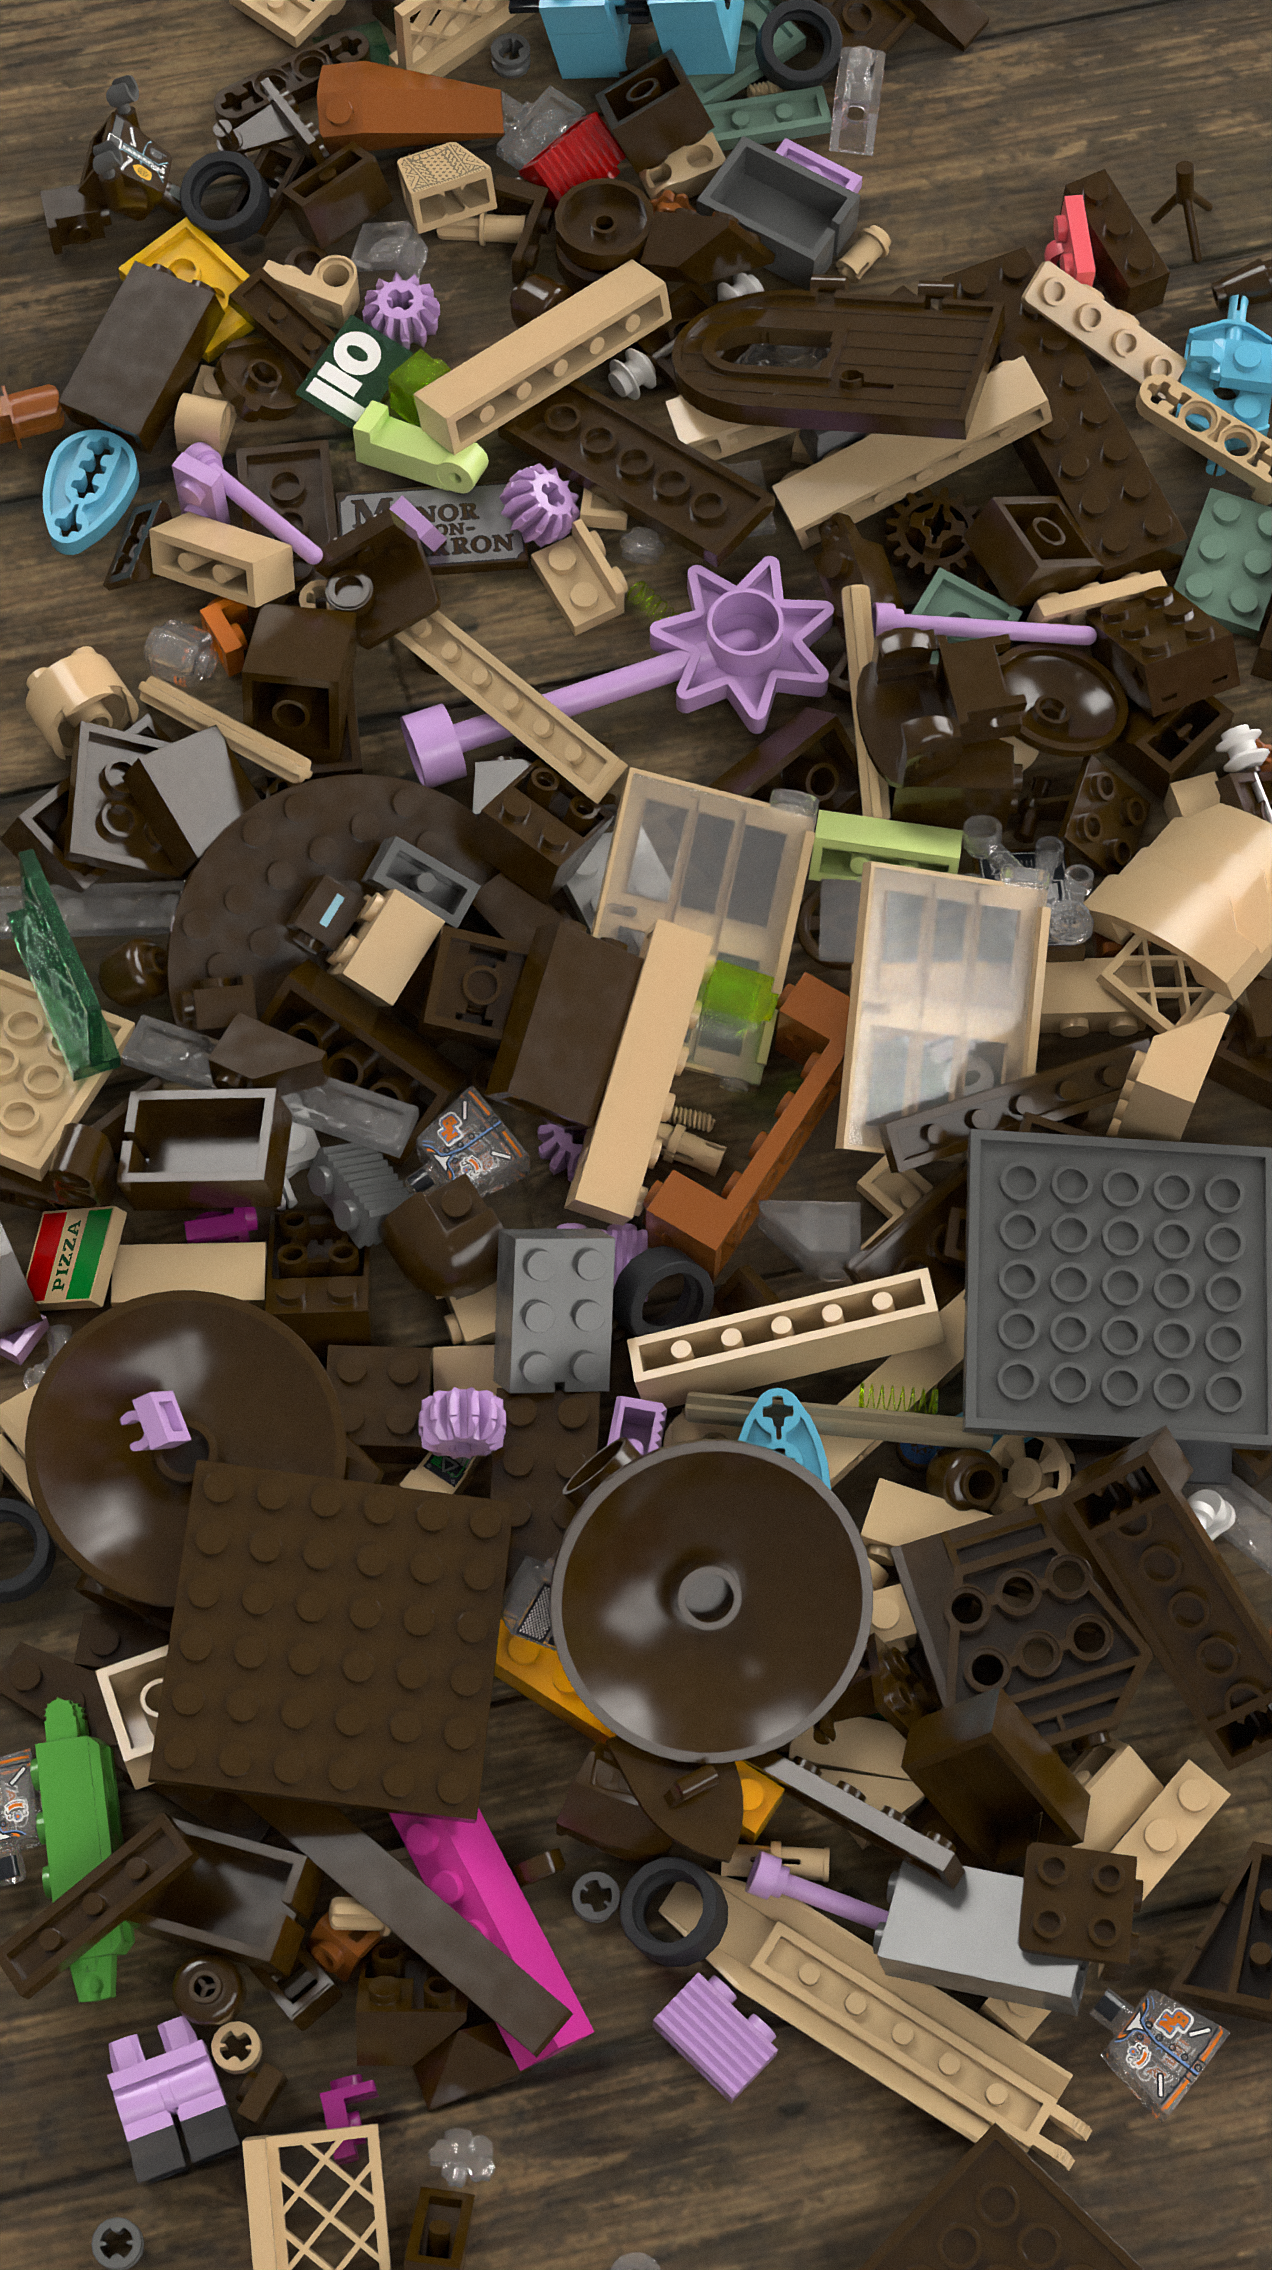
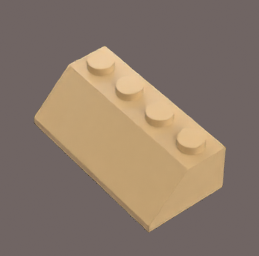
M1218 1012L1153 1037L1147 1054L1137 1050L1106 1136L1111 1138L1179 1142L1230 1015Z

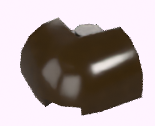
M466 1173L426 1196L419 1191L401 1203L381 1224L379 1237L404 1277L417 1291L421 1289L434 1296L456 1297V1300L473 1295L497 1281L499 1229L504 1228L492 1207L488 1208Z

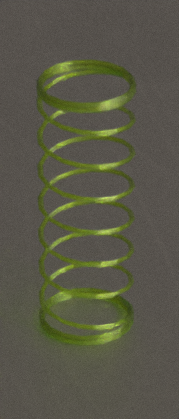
M644 581L637 582L627 594V599L629 601L634 600L633 605H637L644 598L648 590L653 591V596L642 604L640 611L645 610L649 606L653 597H660L659 602L650 608L646 617H650L657 610L661 602L666 603V608L655 616L653 622L664 611L658 619L660 620L667 608L673 609V613L667 618L672 617L674 614H680L674 613L673 607H667V602L661 601L660 595H654V590L648 589V584ZM643 584L641 590L634 597L629 599V596L632 593V591L639 585ZM645 592V594H644L643 597L639 600V602H637V603L635 604V601L638 599V597L641 596V595ZM649 599H651V601L648 603V605H647L644 609L641 610V608L643 607V605H644ZM657 605L656 609L648 616L652 608Z
M861 1383L860 1385V1408H865L864 1383ZM872 1383V1384H871V1387H870V1392H869V1397H868V1402H867L866 1408H867L868 1405H869L870 1396H871V1391H872L873 1408L875 1409V1404H874V1387H873V1383ZM881 1385L879 1400L876 1409H878L882 1393L884 1410H888L893 1391L894 1411L899 1410L903 1393V1404L905 1412L909 1411L913 1396L915 1413H919L922 1399L924 1396L925 1413L929 1414L933 1401L932 1412L934 1415L937 1414L938 1389H933L931 1403L927 1413L925 1403V1388H923L919 1409L916 1412L914 1386L912 1387L909 1407L906 1411L904 1386H902L898 1408L896 1410L894 1398V1385H892L887 1409H885L884 1402V1385Z

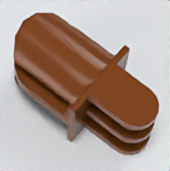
M47 384L8 395L5 385L1 386L4 396L0 397V444L16 440L18 448L22 449L20 439L58 430L65 425L64 412L58 402L60 400L59 392L55 386Z

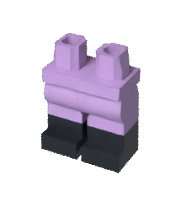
M184 2016L174 2018L157 2026L166 2053L146 2060L137 2034L109 2043L110 2061L114 2073L107 2075L124 2128L137 2182L143 2187L191 2169L173 2115L178 2114L192 2163L196 2166L243 2149L242 2140L212 2063L207 2045L202 2039L198 2040L195 2031Z

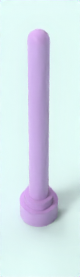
M197 442L185 450L184 453L221 472L226 496L282 542L292 545V550L307 563L315 565L322 560L323 552L316 544L223 469L221 455L205 442Z
M874 602L872 605L874 638L884 631L903 627L918 628L920 630L934 629L935 635L986 638L1009 634L1010 640L1075 645H1091L1097 638L1095 629L1090 626L904 614L903 609H896L895 604Z
M760 1851L757 1854L749 1872L745 1891L765 1900L770 1896L779 1898L783 1894L876 1930L879 1922L887 1921L889 1911L789 1873L790 1868L782 1865L781 1858Z

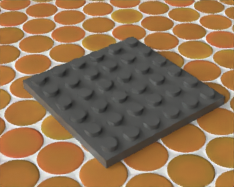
M971 1129L968 1134L962 1432L1134 1442L1166 1425L1174 1439L1223 1442L1230 1443L1233 1446L1232 1448L1272 1451V1148Z

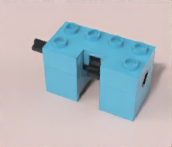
M509 0L508 9L510 14L540 13L562 79L619 77V72L627 71L625 59L631 25L650 24V22H654L662 53L664 54L672 49L686 75L734 74L745 2L744 0Z

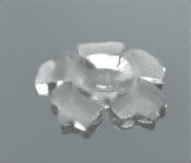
M453 2128L446 2130L444 2139L438 2140L436 2145L429 2150L430 2165L442 2167L441 2175L447 2179L449 2187L457 2186L462 2188L468 2175L474 2183L481 2180L489 2182L491 2175L495 2172V2165L491 2161L494 2153L493 2143L485 2135H477L472 2138L470 2130Z

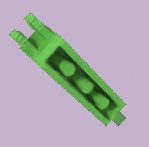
M59 1697L50 1704L47 1703L48 1707L44 1709L46 1711L44 1715L46 1717L44 1722L46 1742L35 1744L37 1758H33L30 1763L32 1783L36 1791L40 1790L43 1811L38 1812L36 1816L37 1834L41 1844H46L48 1866H44L42 1870V1882L45 1895L48 1899L52 1898V1902L56 1901L124 1845L113 1748L101 1739L89 1736L88 1721L85 1720L87 1714L84 1713L85 1708H82L80 1703L75 1704L71 1700H64ZM123 1921L70 1965L79 2002H96L116 1997L117 1956L126 1955L135 1943L134 1927L126 1921Z

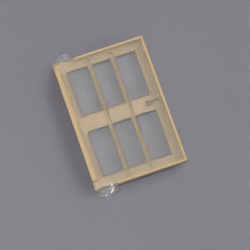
M629 767L625 775L590 935L598 939L608 937L624 942L628 945L627 952L639 956L646 930L658 918L713 937L709 954L716 956L715 965L706 984L701 983L696 1000L702 1001V1009L693 1030L687 1029L683 1046L689 1048V1054L684 1069L721 1078L719 1087L738 1093H748L749 1085L754 1087L760 1085L763 1069L768 1060L778 1010L775 1009V1004L782 993L816 834L814 833L820 801L818 798L807 793L788 789H775L772 791L770 803Z
M874 861L863 862L835 1149L885 1154L877 1124L1035 1073L1051 908L1047 907L1050 872L1033 868L1004 867L1000 871V881ZM968 1150L936 1161L960 1164L968 1157Z

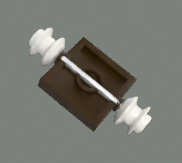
M743 272L733 275V286L724 282L718 285L717 303L698 284L685 283L668 295L672 319L631 344L632 348L627 349L625 352L627 362L623 364L616 359L610 362L611 373L608 375V379L613 389L621 397L628 396L633 400H637L641 395L639 386L644 385L649 389L656 386L657 373L680 395L675 384L672 360L674 342L680 331L698 314L718 303L746 294L763 292L764 289L759 280L753 275H746ZM751 344L730 348L725 351L721 359L731 363L751 348Z
M1248 724L1236 726L1221 735L1223 741L1215 747L1217 752H1227L1230 758L1223 767L1224 771L1230 773L1215 781L1220 794V803L1253 814L1272 824V772H1261L1260 765L1263 764L1270 751L1269 749L1257 748L1255 740L1262 734L1260 729L1250 730Z

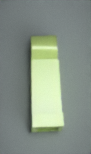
M373 400L353 427L357 462L446 491L450 490L462 494L470 492L488 466L487 454L477 443L471 444L454 455L425 433L422 428L390 417L388 406Z

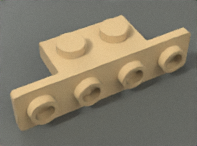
M1050 261L1041 263L1021 297L1025 304L1140 386L1147 377L1155 374H1164L1178 381L1186 367V359L1140 327V322L1134 316L1123 310L1115 309L1104 301L1105 297L1098 290L1089 285L1081 284ZM1160 392L1155 396L1158 399L1166 398V396Z

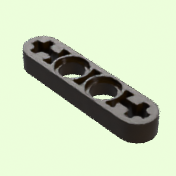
M356 30L339 32L223 88L214 98V109L218 125L221 126L219 120L226 119L231 123L234 130L269 106V99L267 95L262 93L263 87L260 83L267 77L273 84H279L286 88L297 105L316 96L320 75L308 78L303 76L301 71L311 65L319 67L331 65L329 58H331L332 64L358 61L371 62L370 45L367 37ZM350 50L351 53L356 54V55L351 56V54H350L349 52H345V51ZM253 95L255 97L256 104H254L253 97L249 98ZM234 106L237 110L241 111L235 112L232 108L229 107Z

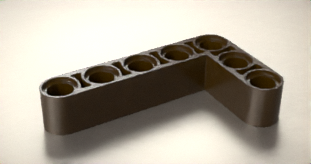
M65 1124L51 1167L42 1181L0 1165V1202L40 1212L111 1206L118 1186V1166L108 1137L101 1131L83 1124Z

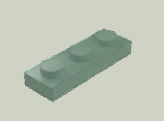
M823 86L703 105L715 126L707 134L710 132L714 134L722 151L734 149L743 136L758 144L783 141L785 138L790 140L831 133L832 118Z

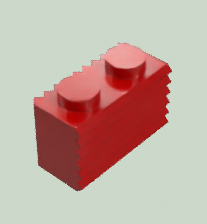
M595 111L581 117L523 166L519 170V175L532 184L549 188V207L554 208L556 211L560 198L573 186L590 179H614L621 172L617 165L627 156Z

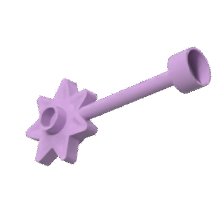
M773 556L764 557L737 586L701 565H693L688 569L687 590L692 611L655 621L650 626V647L662 655L542 695L568 717L680 680L676 689V707L678 711L690 713L727 698L748 730L759 734L766 728L776 692L812 697H822L826 694L829 678L828 670L812 653L809 647L831 629L834 607L828 601L784 599L780 564L778 559ZM442 703L400 717L404 740L413 767L421 785L428 788L466 777L464 752L514 736L487 713L453 724Z

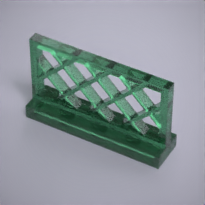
M33 848L19 852L23 908L6 913L7 925L73 1081H77L121 1067V1056Z

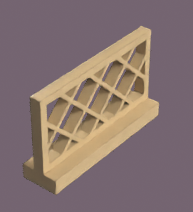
M405 0L394 8L397 50L389 55V66L444 77L493 43L495 38L509 32L535 13L510 14L508 9L509 0H467L466 2H463L464 0ZM438 10H441L433 24L430 26L429 24L435 16L436 12ZM420 11L414 23H410V17Z
M1136 934L1096 979L1099 984L1159 1034L1218 1012L1225 1013L1234 1002L1207 987H1187L1184 966H1189L1187 960L1171 952V955H1149L1147 939ZM1137 948L1138 955L1130 956ZM1120 966H1140L1143 987L1130 988L1116 977L1114 973ZM1151 966H1173L1176 987H1154ZM1156 998H1178L1181 1018L1175 1025L1158 1012ZM1189 998H1197L1190 1006Z
M378 2123L272 2136L246 2137L242 2141L253 2270H292L304 2254L323 2270H343L360 2248L379 2262L380 2270H392ZM367 2137L369 2163L358 2177L354 2179L330 2157L343 2140ZM335 2141L325 2154L313 2144ZM303 2145L320 2160L300 2186L281 2171L279 2147ZM324 2164L350 2185L331 2211L305 2191V2188ZM370 2171L372 2193L360 2184ZM283 2183L294 2191V2194L285 2205ZM355 2190L374 2205L375 2219L361 2237L335 2216ZM299 2196L325 2217L305 2243L286 2228L285 2214ZM329 2222L355 2242V2245L336 2269L310 2248ZM375 2228L378 2251L366 2242ZM288 2240L299 2249L290 2262Z

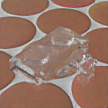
M549 86L533 104L526 101L522 105L502 91L505 136L497 144L496 155L520 170L581 117L585 116L584 107L552 86Z

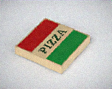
M116 1206L43 1212L25 1278L39 1311L103 1307L127 1212Z

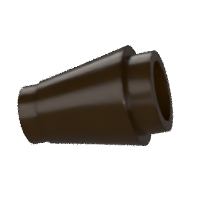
M1258 258L1221 278L1219 281L1211 283L1212 294L1217 308H1229V298L1233 295H1239L1237 306H1239L1242 296L1248 298V305L1272 302V259L1262 261Z

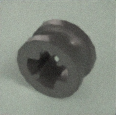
M505 33L495 38L491 44V65L494 72L505 79H515L526 74L531 62L528 41L517 33ZM512 52L514 57L517 53L518 58L509 60V55L503 58V54Z
M590 1872L583 1875L575 1883L571 1894V1904L575 1913L582 1920L589 1923H601L608 1920L616 1912L620 1902V1891L617 1883L609 1875L602 1872ZM597 1883L600 1891H609L611 1902L604 1901L603 1907L606 1908L605 1910L594 1912L591 1904H582L580 1893H588L586 1885Z
M115 2217L105 2220L97 2227L93 2234L91 2246L93 2255L100 2264L110 2270H127L138 2263L143 2255L145 2243L143 2234L138 2226L126 2218ZM128 2230L133 2239L126 2242L129 2246H132L130 2253L125 2258L116 2253L108 2259L104 2253V2248L110 2247L108 2243L104 2242L108 2233L113 2231L121 2235Z

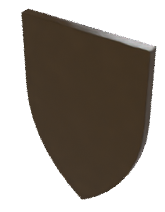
M618 1735L606 1740L605 1744L635 1800L654 1826L672 1841L695 1854L725 1863L731 1861L738 1844L743 1820V1792L734 1761L704 1764L682 1762L642 1750Z

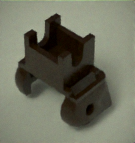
M903 627L884 631L875 637L872 660L862 668L857 682L856 710L860 733L868 756L879 775L890 786L903 789L946 768L955 767L958 755L963 753L962 745L1020 735L1022 726L1020 715L999 717L1005 714L1025 711L1027 705L1025 694L1007 695L1003 680L1006 667L1005 658L996 654L1009 651L1011 644L1009 634L949 644L947 636H935L934 629L920 630L918 628ZM938 650V664H931L932 651Z

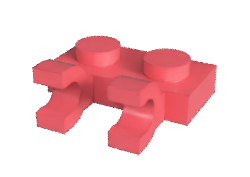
M1083 195L1064 196L1061 215L1054 217L1055 240L1051 241L1045 248V261H1050L1057 266V262L1060 260V269L1081 284L1092 287L1096 271Z

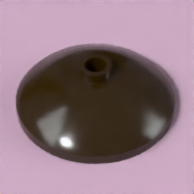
M1045 642L1019 645L1002 655L1006 662L1003 680L1007 695L1025 694L1027 699L1025 711L999 716L1002 718L1020 715L1022 721L1020 735L1014 736L1020 742L1037 751L1054 756L1084 757L1104 751L1119 738L1128 717L1127 699L1114 675L1096 659L1077 649Z

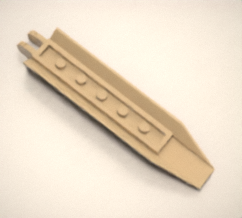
M707 1872L723 1889L728 1903V1925L720 1944L705 1959L735 1989L974 2144L996 2122L1026 2153L1032 2148L1038 2155L1057 2167L1068 2171L1071 2169L1075 2160L1070 2153L1060 2145L1054 2144L1040 2135L1039 2132L1049 2118L1069 2136L1085 2141L1089 2138L1092 2132L1090 2126L1056 2104L1073 2074L935 1986L885 1975L871 1945L805 1903L783 1894L779 1898L770 1896L765 1900L745 1891L746 1882ZM676 1882L658 1912L683 1937H686L697 1926L702 1915L703 1900L701 1894L691 1884Z

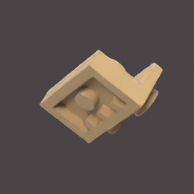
M581 518L572 522L571 536L531 554V565L574 636L623 614L624 593L628 592L627 582L621 570L617 566L611 568L604 557L606 556V550L599 534L595 530L589 532Z

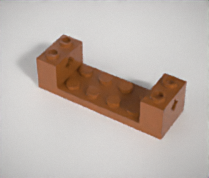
M804 972L796 986L791 983L786 985L775 1004V1009L779 1011L774 1027L777 1031L775 1050L804 1066L800 1075L804 1079L796 1094L788 1091L784 1095L774 1114L778 1121L770 1133L764 1130L759 1133L748 1153V1157L752 1159L743 1174L737 1170L732 1174L722 1191L721 1197L674 1169L664 1183L657 1180L652 1185L643 1202L646 1214L642 1224L646 1226L645 1230L648 1231V1247L667 1246L680 1249L706 1270L712 1284L715 1283L841 1090L850 1004L849 996L807 972Z

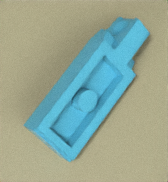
M1224 338L1214 339V341L1191 340L1187 355L1186 371L1210 374L1209 378L1219 381V387L1272 394V344L1228 338L1226 340Z

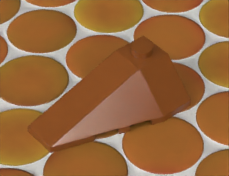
M369 61L322 65L317 89L319 132L324 139L323 144L330 155L335 154L352 141L364 150L372 151L505 136L502 92L499 89Z

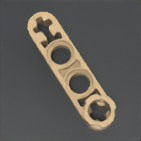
M1155 374L1147 377L1142 382L1136 397V408L1143 418L1248 483L1252 489L1251 498L1257 503L1266 506L1272 503L1271 439L1169 376ZM1159 392L1166 396L1165 400H1161L1158 404L1151 401V397L1156 396ZM1178 403L1183 406L1178 417L1175 418L1172 416V412L1176 410ZM1191 414H1200L1208 420L1209 428L1202 432L1191 430L1187 426L1185 418ZM1231 438H1238L1246 443L1249 452L1244 456H1234L1226 450L1224 442ZM1259 452L1262 454L1261 460H1258L1256 467L1251 464L1256 453Z

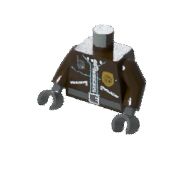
M125 75L114 79L112 86L107 90L106 99L109 105L117 107V109L110 114L90 141L78 192L109 207L111 211L124 214L136 221L144 220L155 205H158L172 215H176L182 208L180 200L181 188L168 181L172 157L170 153L141 131L136 109L129 105V103L135 102L139 98L138 85L132 75Z

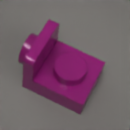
M233 1207L234 1214L228 1215L217 1211L206 1212L198 1215L195 1220L185 1221L187 1243L251 1242L249 1231L259 1230L255 1207Z
M362 2074L350 2075L331 2081V2091L320 2093L327 2129L362 2125L359 2110L349 2113L347 2105L379 2097L375 2081L363 2082ZM366 2139L343 2140L333 2153L337 2165L358 2161L359 2156L356 2146L365 2144Z

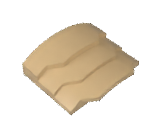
M1222 803L1207 808L1191 817H1174L1149 847L1141 848L1119 875H1108L1078 909L1086 928L1120 945H1123L1133 933L1185 958L1197 983L1235 1001L1272 958V824L1253 814Z

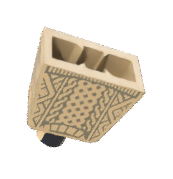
M449 142L431 149L419 146L412 149L408 156L397 161L404 202L418 234L497 208L491 167L457 142Z

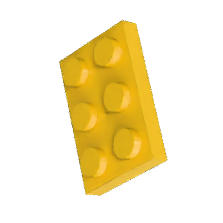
M185 217L118 268L120 279L124 281L134 261L150 267L156 263L171 270L179 279L189 283L192 280H199L216 291V297L225 315L202 356L208 363L222 354L232 341L243 338L254 329L249 322L228 304L229 295L250 275L203 231L193 226L188 217Z

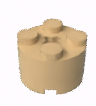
M83 646L78 648L71 656L59 660L49 668L43 667L35 670L27 679L26 685L30 689L26 698L27 712L55 754L61 759L66 760L65 755L72 756L74 729L80 721L122 731L129 720L134 725L138 718L139 709L136 700L109 661L102 655L97 654L92 647Z

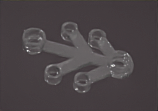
M975 815L965 821L962 843L972 857L978 859L987 858L1010 881L1005 882V885L1043 889L1042 906L1051 908L1048 936L1051 940L1063 945H1077L1091 937L1094 920L1090 915L1089 909L1084 905V899L1086 895L1091 893L1093 888V871L1081 864L1069 866L1064 873L1063 888L1066 892L1065 899L1059 901L1051 893L1055 869L1063 863L1065 846L1061 840L1053 836H1046L1036 842L1034 856L1036 867L1033 876L1001 844L1002 825L996 818L989 815ZM974 873L963 874V876L982 878ZM986 907L984 918L986 930L993 934H1006L1010 932L1014 927L1016 911Z

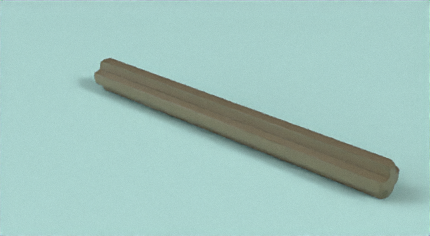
M690 1392L686 1398L685 1418L693 1423L743 1427L746 1418L759 1398ZM773 1399L772 1407L763 1409V1417L772 1418L776 1430L781 1431V1426H784L785 1417L793 1416L794 1410L793 1407H785L783 1400ZM800 1402L812 1418L819 1435L956 1448H977L980 1450H989L993 1444L994 1434L962 1432L963 1417Z

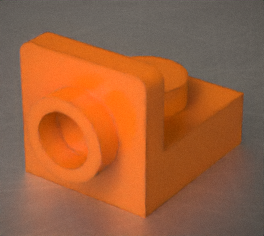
M220 596L212 600L207 607L201 609L200 616L205 638L227 675L231 677L241 672L244 666L243 651L248 649V643L240 625L249 621L247 605Z

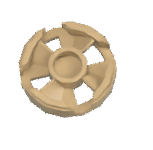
M1003 1435L993 1445L990 1454L998 1461L1001 1471L1004 1468L1009 1469L1008 1482L1003 1483L998 1500L990 1508L994 1516L1027 1506V1504L1030 1505L1059 1496L1064 1492L1071 1482L1070 1463L1076 1464L1073 1452L1063 1438L1035 1437L1044 1442L1039 1459L1026 1457L1024 1438L1033 1436ZM1059 1471V1483L1056 1489L1052 1487L1054 1481L1053 1473Z

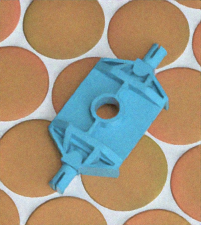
M1233 295L1229 298L1227 319L1189 330L1184 359L1187 360L1191 340L1214 341V339L1224 338L1226 340L1228 338L1272 344V337L1246 322L1248 298L1245 296L1241 297L1239 310H1237L1239 295ZM1185 367L1181 375V384L1267 437L1270 426L1268 420L1272 394L1231 389L1237 397L1232 400H1222L1213 392L1214 389L1219 388V381L1210 379V374L1186 371ZM1178 403L1175 418L1178 417L1180 409L1183 406L1180 403ZM1191 414L1185 418V422L1191 430L1202 432L1209 428L1208 420L1200 414ZM1231 438L1224 442L1228 452L1247 447L1246 443L1238 438ZM1210 459L1207 461L1206 472L1213 475L1216 463ZM1217 464L1216 476L1225 474L1226 469Z

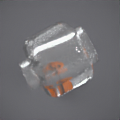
M171 619L162 626L157 625L151 630L144 648V659L149 662L150 671L154 676L185 688H192L203 677L208 679L212 676L218 663V652L213 650V639L208 631L177 619Z

